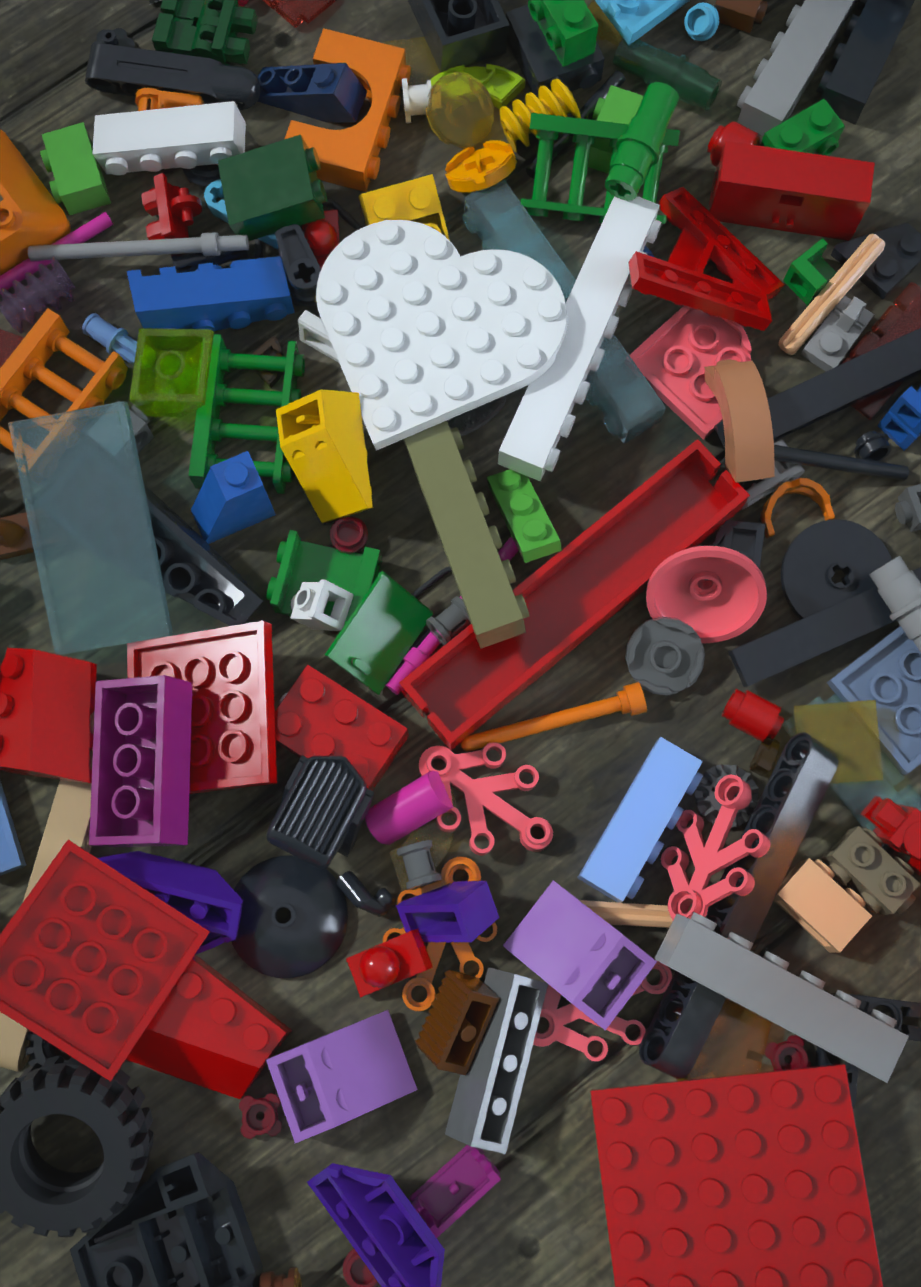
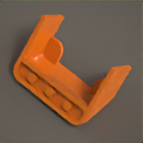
M0 129V195L3 198L0 201V275L29 258V246L51 245L68 235L71 231V225L64 211L56 203L47 188L6 133Z

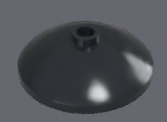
M292 855L267 859L246 872L234 888V891L243 900L238 935L235 940L231 941L242 960L254 970L275 978L301 977L324 966L340 948L348 925L347 901L345 894L336 884L337 879L327 869H319ZM282 908H288L291 911V919L285 924L280 923L277 919V913Z

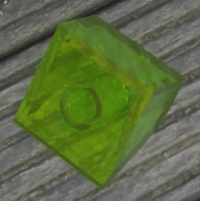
M139 328L129 400L146 416L183 417L204 406L214 332L207 329Z

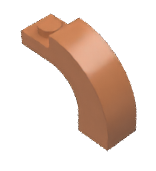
M728 359L717 362L715 366L705 367V382L715 395L722 414L725 434V467L736 483L774 477V439L771 415L765 388L754 362H739Z

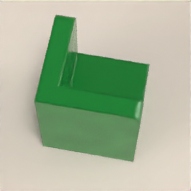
M823 238L791 263L783 280L807 306L837 273L822 258L828 245Z

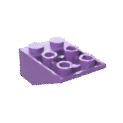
M554 880L503 944V947L604 1030L608 1028L657 963L656 960Z
M389 1010L266 1059L295 1143L337 1127L418 1090Z

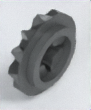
M719 764L703 774L695 790L696 805L701 815L707 821L714 824L722 805L717 801L714 792L711 790H715L717 783L724 776L737 775L749 784L752 793L750 804L745 809L738 810L732 824V827H737L750 820L758 803L759 788L756 786L751 774L737 765Z

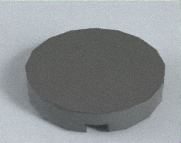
M662 616L647 620L635 629L627 643L625 658L629 673L636 682L640 683L643 689L652 694L672 695L684 690L686 687H690L696 682L703 670L705 652L700 637L690 625L678 618Z

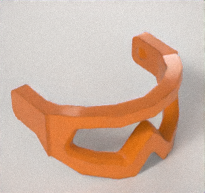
M798 478L781 484L764 504L760 516L761 523L765 524V537H773L775 531L771 522V514L777 499L785 494H801L810 497L821 507L825 521L835 519L830 503V495H828L821 484L808 478Z

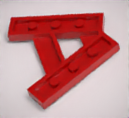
M684 187L664 194L658 203L660 205L659 209L667 216L666 219L672 225L681 230V233L668 261L635 251L628 262L632 289L638 290L645 295H654L672 301L679 306L684 305L703 311L710 316H718L734 321L744 327L749 326L765 331L772 322L768 300L776 296L785 284ZM709 258L716 264L717 269L722 274L729 276L733 280L732 283L703 274Z

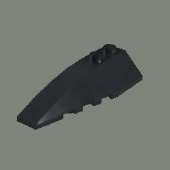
M86 446L38 504L97 557L127 570L129 574L139 579H144L156 585L162 591L174 597H179L194 605L198 610L229 626L245 624L265 601L199 534L102 447Z

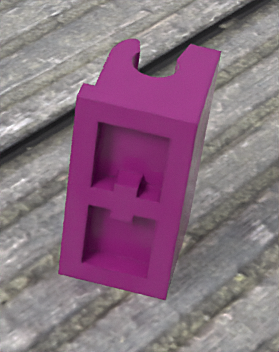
M465 1145L411 1194L409 1199L412 1201L411 1204L425 1220L429 1229L438 1238L501 1180L500 1172L480 1148Z

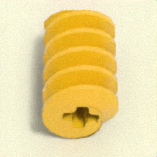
M559 79L552 80L551 91L544 85L540 86L538 97L532 92L527 93L525 96L526 105L519 99L514 100L512 103L513 112L507 106L500 108L501 126L509 144L516 153L517 140H520L526 147H529V134L533 133L536 137L537 130L529 129L531 113L567 117V114L571 113L575 118L581 119L579 108L572 93Z

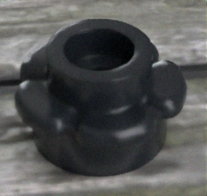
M876 431L863 434L856 442L857 446L854 449L855 457L882 461L891 452V446L888 443L889 436L886 433L881 434Z

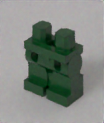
M238 0L162 1V13L158 15L152 37L155 51L210 58L224 65H230V62L247 64L250 54L249 40L237 37L238 32L255 34L258 23L255 9L239 6Z

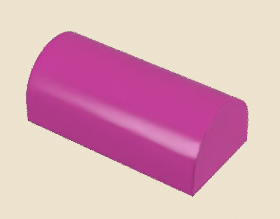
M430 771L370 807L365 821L376 840L382 844L391 845L453 808V805L437 771Z

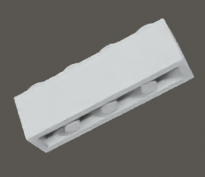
M235 101L95 115L92 154L105 173L113 175H124L127 172L138 171L157 172L161 169L179 167L191 169L200 165H218V160L245 152L246 122Z

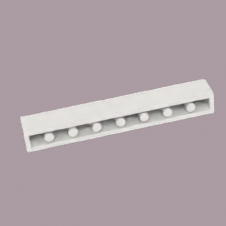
M614 196L566 301L568 321L566 337L562 341L554 363L543 375L528 385L499 449V465L538 481H541L545 470L553 471L561 450L556 448L560 436L568 437L576 416L571 415L575 403L583 404L590 387V383L585 381L590 370L597 372L605 350L601 349L600 346L604 337L612 338L619 321V317L614 316L619 305L626 307L632 293V285L629 284L631 278L628 262L635 251L648 255V253L643 252L647 242L654 243L662 222L656 220L659 204L638 196L629 201Z

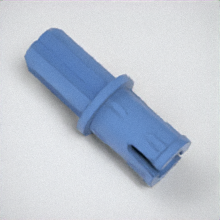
M96 313L90 314L85 319L82 325L83 334L106 347L108 354L115 351L137 369L146 368L149 365V361L152 358L151 351L129 337L127 330L124 328L117 329Z

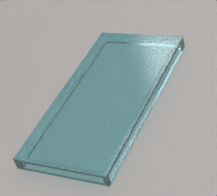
M123 401L9 422L8 425L55 654L63 655L173 635L128 403Z

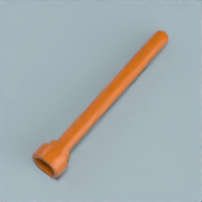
M639 682L623 686V690L616 692L617 696L467 736L460 745L464 751L469 752L484 748L492 742L503 743L619 711L622 714L630 713L631 716L647 712L644 693Z

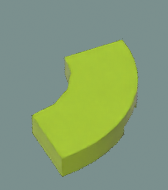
M486 64V67L474 66L465 68L464 65H460L440 72L430 79L431 87L438 86L440 102L450 111H454L463 104L473 102L488 103L500 109L514 99L525 88L526 80L515 72L492 64Z

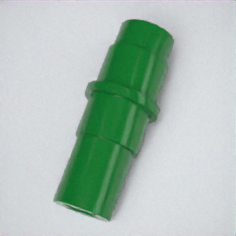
M654 82L648 85L639 108L631 119L625 134L618 138L616 143L617 152L605 181L606 190L616 198L627 201L635 199L640 187L645 183L651 167L658 163L661 154L659 149L665 138L666 128L679 101L677 91L671 86L661 82Z

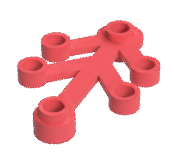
M492 742L487 744L483 750L454 754L449 748L444 746H432L422 753L419 760V772L423 776L430 771H437L452 805L450 784L464 793L471 830L469 846L473 853L480 856L486 855L494 846V836L487 830L483 807L519 831L520 841L527 850L539 852L550 844L553 838V829L548 821L540 817L530 819L494 794L495 792L520 789L522 791L532 790L539 780L538 771L533 766L523 765L514 773L472 779L461 770L483 765L490 769H496L504 763L506 751L501 744ZM490 750H496L500 753L501 759L496 762L490 761L486 753ZM434 759H442L446 763V768L441 771L435 770L431 762ZM523 772H528L532 775L533 782L531 784H524L520 781L519 775ZM455 807L445 812L452 813L455 816V824L451 826L445 825L441 820L443 814L436 818V823L440 830L453 832L459 827L461 814ZM534 826L542 828L544 838H533L530 829ZM477 836H485L489 841V846L485 849H480L475 845L474 839Z
M737 775L724 776L715 787V798L722 806L706 845L701 834L704 828V820L700 815L692 810H685L676 823L678 830L684 835L695 867L690 883L685 872L689 864L688 855L675 846L668 847L662 853L661 864L668 870L674 889L668 900V911L672 920H674L676 914L691 918L693 912L706 917L709 906L733 893L738 896H746L754 888V877L740 867L731 869L725 879L707 887L713 874L749 854L755 858L763 857L770 849L769 838L757 829L748 830L742 836V839L723 849L738 810L745 809L752 799L749 784ZM694 819L693 824L687 828L688 822ZM759 838V844L752 849V843ZM678 855L677 862L672 865L673 858ZM744 876L743 883L736 887L738 879Z
M657 961L652 969H656L660 973V982L657 985H651L645 977L633 995L643 991L650 994L664 993L672 979L670 968ZM548 984L540 1017H545L548 1020L549 1027L544 1033L536 1032L533 1045L545 1047L558 1041L583 1052L591 1061L598 1062L603 1060L608 1053V1045L603 1038L597 1035L586 1037L563 1025L580 1018L598 1027L600 1026L572 1003L557 1009L561 994ZM617 1016L606 1029L621 1036L622 1040L629 1045H639L646 1033V1029L641 1022L634 1019L624 1020ZM631 1024H636L640 1029V1035L636 1040H629L625 1034L626 1028ZM597 1040L601 1042L603 1049L600 1055L591 1056L588 1053L587 1048L591 1041Z

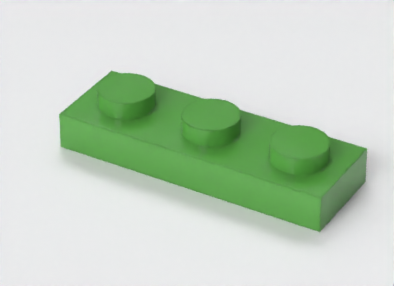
M511 469L488 476L487 482L490 492L524 563L562 551L560 539L528 476Z

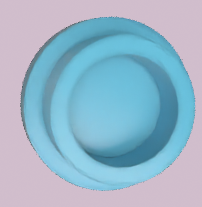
M702 2L688 10L684 20L688 35L694 40L705 41L715 34L719 25V14L713 5Z

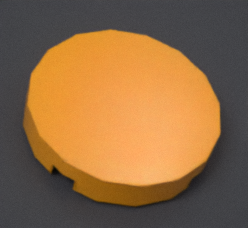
M490 140L483 143L484 148L475 151L474 146L467 147L454 155L445 168L447 173L445 175L450 188L457 192L470 193L491 187L508 177L515 169L517 163L511 145L501 140Z

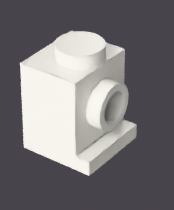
M327 580L302 582L300 590L291 600L292 614L290 618L314 630L341 631L344 627L354 594ZM327 601H335L331 616L324 614Z

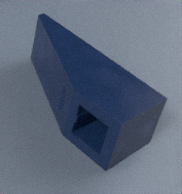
M346 63L262 67L258 75L261 94L257 102L327 123L356 122L367 95V90Z

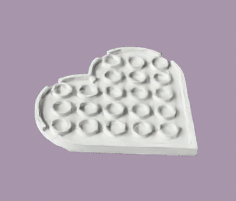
M384 220L355 231L344 238L333 249L323 264L317 281L316 301L320 317L351 392L359 393L361 415L376 451L529 385L543 375L554 363L556 354L567 333L568 321L564 295L556 279L543 265L526 255L508 250H481L460 257L457 249L443 234L430 226L414 221Z

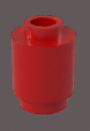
M735 689L721 715L729 720V725L761 742L767 736L774 739L784 721V718L779 715L781 707L749 690L742 692Z

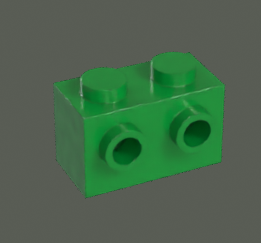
M584 0L528 1V8L533 20L537 22L546 38L548 46L554 51L562 67L595 53L599 25Z
M822 99L765 132L760 146L829 156L839 146L838 141L845 125L827 101Z

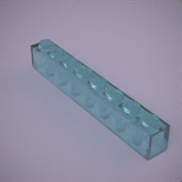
M503 179L491 187L474 191L465 196L462 218L470 233H477L482 240L483 250H508L536 260L556 279L566 304L576 280L506 181ZM613 334L611 339L604 337L600 348L605 350L600 366L597 372L590 370L585 380L590 383L586 399L592 406H598L604 415L603 421L608 431L613 436L618 435L625 444L661 422L666 406Z

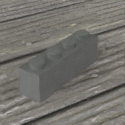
M488 967L484 983L492 992L496 993V996L500 997V1000L466 1075L460 1074L445 1135L471 1147L506 1154L548 983Z

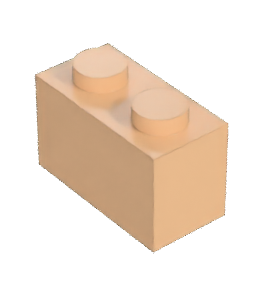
M808 858L801 860L784 878L774 901L829 953H839L868 922L872 915L864 909L866 902L860 895L850 888L844 890L833 880L835 874L826 864L818 859L813 862Z

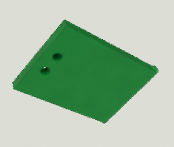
M381 571L325 653V656L375 694L379 695L425 627L426 620L433 616V611L388 574Z

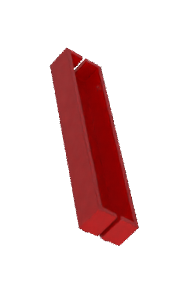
M698 439L513 589L515 596L523 595L530 617L524 618L526 633L480 649L472 624H470L399 682L402 694L423 718L427 716L428 725L450 750H453L467 736L471 735L647 588L652 573L660 563L679 551L697 547L719 529L726 520L731 519L743 508L750 494L739 483L734 481L732 475L727 470L720 475L714 487L710 484L721 463Z

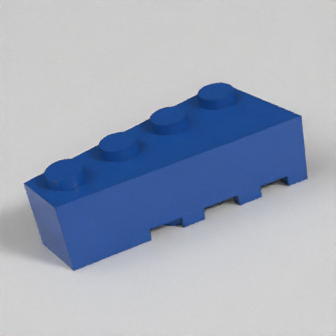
M281 256L237 260L230 264V268L224 269L218 265H213V263L198 264V269L195 271L176 273L175 266L159 268L160 275L142 276L141 270L127 271L135 313L152 345H170L181 338L190 336L205 337L206 334H213L217 330L230 327L240 329L247 327L252 322L265 319L270 321L280 320L287 314L295 313Z

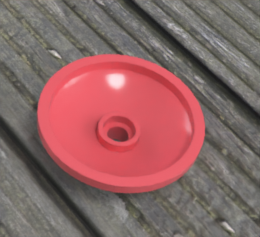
M720 546L691 547L669 556L652 573L646 591L647 608L652 619L662 616L678 618L693 628L703 644L726 641L747 631L762 615L767 600L765 579L757 565L740 552Z

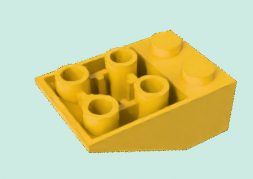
M433 174L362 193L359 196L366 226L384 220L414 221L432 227L450 241Z
M321 389L276 409L280 448L320 521L328 523L373 508L359 393Z

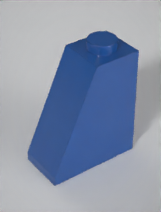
M248 451L211 466L191 508L201 535L208 544L276 515Z

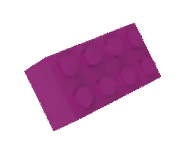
M166 675L96 681L89 845L105 847L188 845L192 682Z

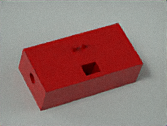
M725 141L712 182L708 211L719 222L849 241L870 205L875 163Z

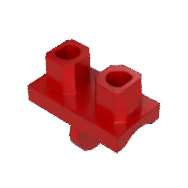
M163 173L153 176L155 187L141 194L142 204L146 212L151 216L159 214V220L146 226L148 240L189 238L187 226L194 223L193 217L202 212L200 198L190 195L188 188H180L169 184L166 175Z

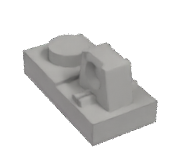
M844 296L803 349L801 356L824 371L837 367L871 321L874 314L865 309L867 304L854 296L851 300Z

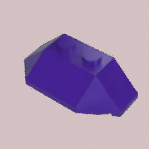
M141 851L98 858L210 931L196 954L236 939L243 900L216 870Z
M332 1163L307 1181L381 1287H441L445 1249L391 1175Z

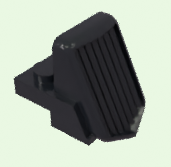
M302 755L284 788L281 805L267 831V841L319 869H326L337 852L346 857L350 854L355 845L360 826L368 814L374 791L366 787L364 779L346 757L311 756L307 758Z

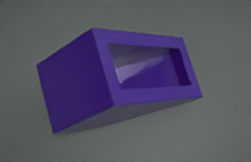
M487 881L453 882L404 900L396 905L405 932L407 933L418 928L423 942H472L499 919Z

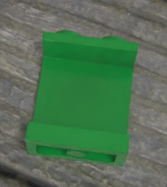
M290 530L287 542H280L277 552V563L280 564L277 578L271 577L267 599L271 600L270 604L275 613L291 616V600L300 590L302 582L327 580L354 594L345 621L346 624L378 577L382 564L381 552L378 549L365 547L363 554H345L332 547L301 541L298 532ZM327 601L324 614L331 616L335 601Z

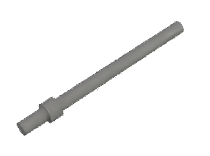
M216 232L202 233L201 237L38 245L28 247V256L30 261L202 252L204 256H219L222 251L249 250V239L247 235L219 236Z

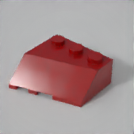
M7 647L0 672V770L14 774L92 784V769H89L90 751L93 750L94 734L90 733V715L95 711L97 664L35 649Z
M194 955L125 1060L219 1093L242 1099L267 1065L266 1059L274 1056L292 1030L204 960Z

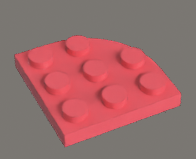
M683 306L625 359L624 365L704 440L715 430L714 426L723 420L718 401L705 382V367L715 366L717 362L728 359L739 362L751 361L750 353L752 349L744 328L738 323L718 316H710L703 311Z

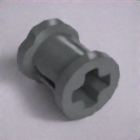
M458 596L451 599V605L436 618L430 617L426 620V624L432 634L443 645H446L471 624L463 600Z
M431 840L417 842L397 849L398 856L403 857L409 879L406 883L407 890L442 880L441 874L435 871L430 853V848L433 847Z

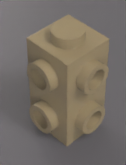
M859 826L848 829L822 857L834 872V879L842 885L849 884L866 902L864 907L875 915L878 912L881 915L894 914L895 912L902 914L915 901L916 897L912 893L921 885L912 876L914 874L913 869L901 858L896 856L892 858L882 848L883 842L870 829H861Z

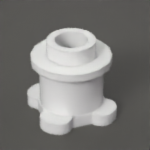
M407 78L402 79L406 123H411V116L430 114V118L434 117V110L440 109L438 86L431 87V80H427V84L408 86Z

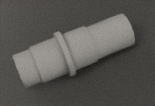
M898 556L869 575L879 590L877 591L892 612L890 618L892 621L895 619L898 621L908 638L913 640L921 653V583L914 572L909 570L901 556Z

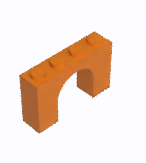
M323 28L313 56L314 65L346 63L367 90L365 98L371 104L370 110L359 123L341 130H330L291 120L285 139L301 134L307 146L316 149L321 169L316 171L317 179L366 192L370 179L375 180L377 178L380 168V158L378 155L380 149H386L390 138V127L388 125L391 117L396 118L401 102V97L398 95L402 87V79L407 78V83L409 82L411 67L406 65L404 48Z

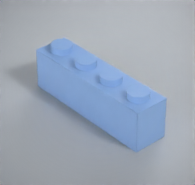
M660 737L654 744L577 878L616 902H623L626 896L633 899L644 881V878L639 876V873L645 862L653 864L663 848L664 843L659 841L665 827L672 830L684 810L678 806L685 792L692 795L699 785L703 775L697 771L703 761Z

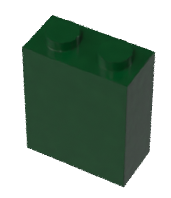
M301 134L218 160L228 223L236 235H247L249 241L275 234L277 230L293 224L301 226L325 218L322 203L327 202V195L321 179H317L316 171L321 169L319 157L314 147L309 148Z

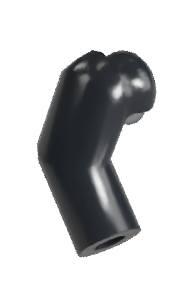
M352 871L345 872L337 880L336 884L355 907L377 917L389 914L387 911L396 904L395 898L386 888L379 889L373 896Z

